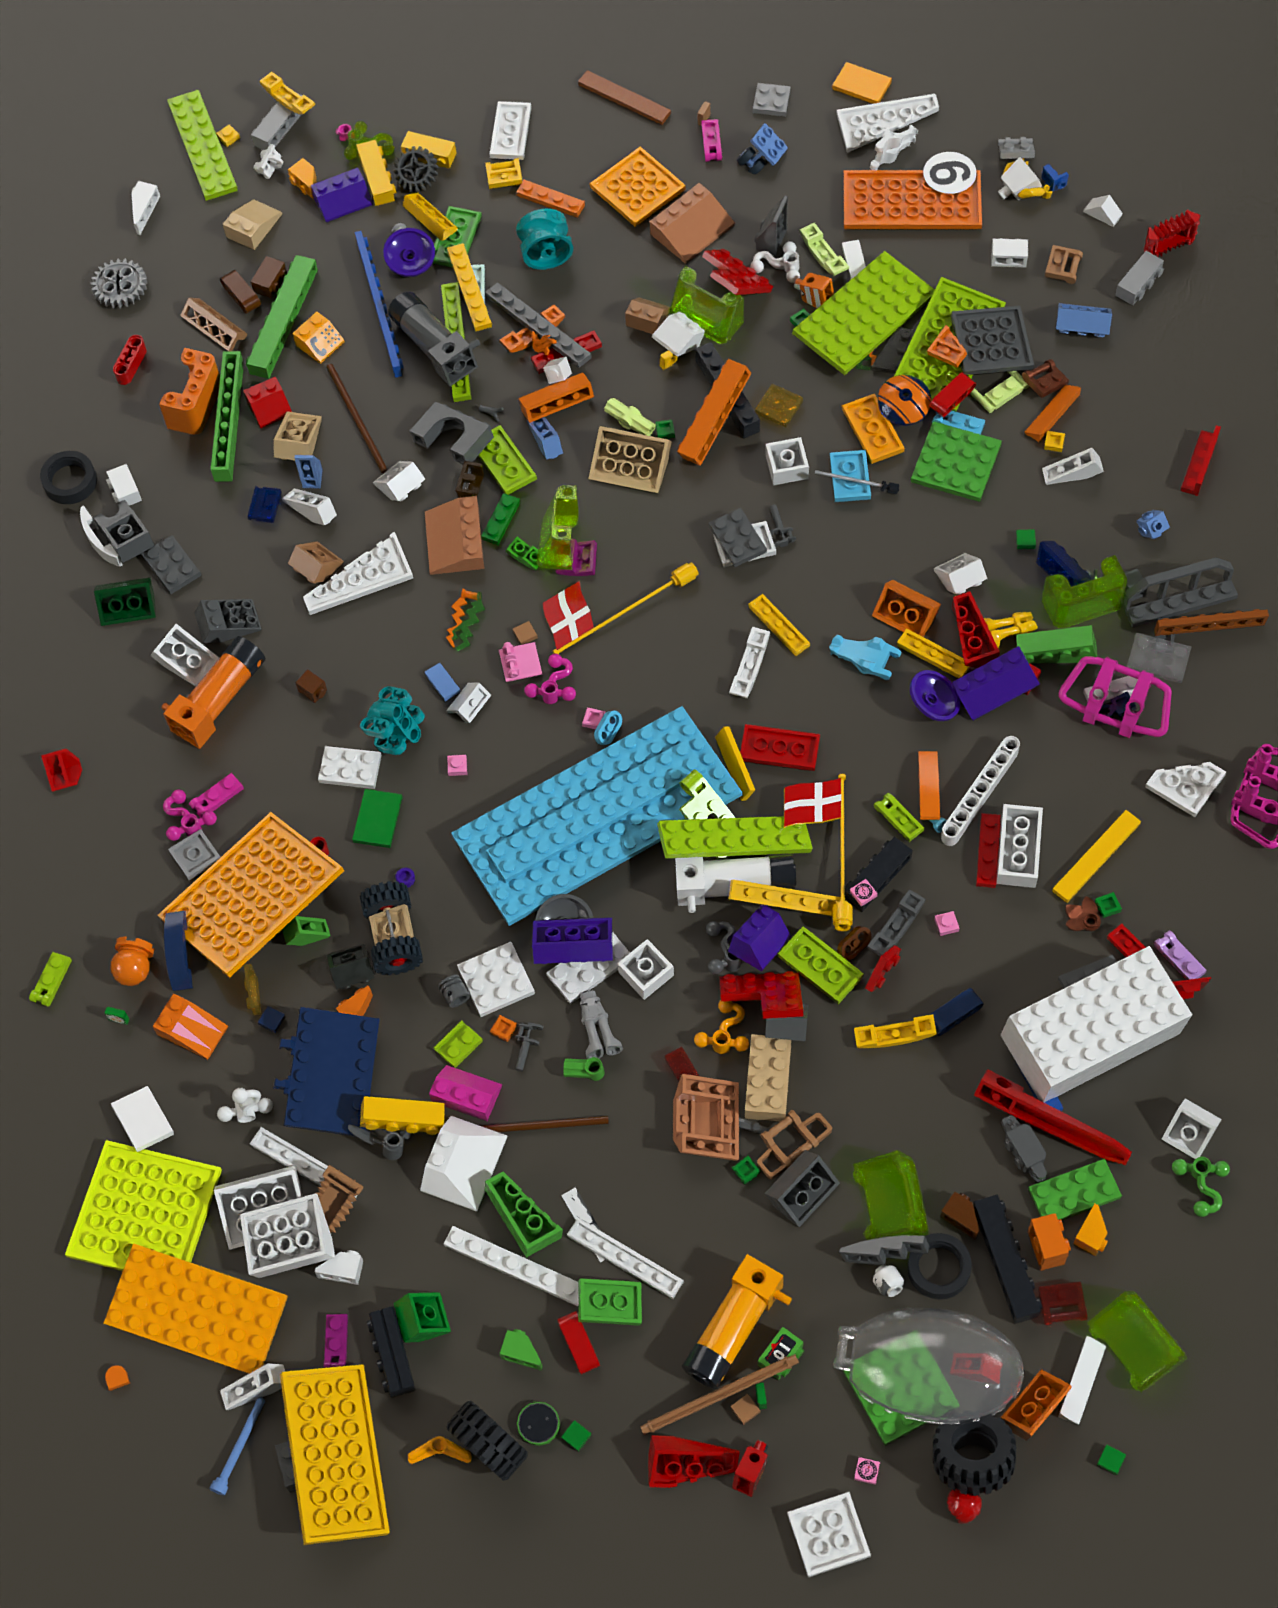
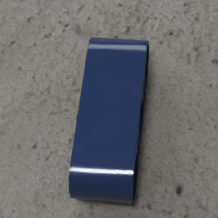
M972 988L965 990L930 1014L934 1015L937 1036L945 1034L983 1007V1001Z

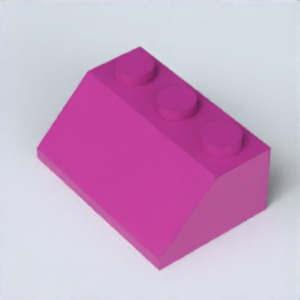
M446 1065L436 1076L429 1095L431 1102L444 1103V1107L488 1121L502 1084Z

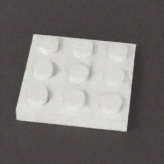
M512 942L457 965L480 1017L535 994Z
M849 1492L787 1512L808 1577L871 1557Z

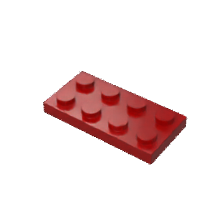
M745 724L740 754L744 762L815 771L820 734Z

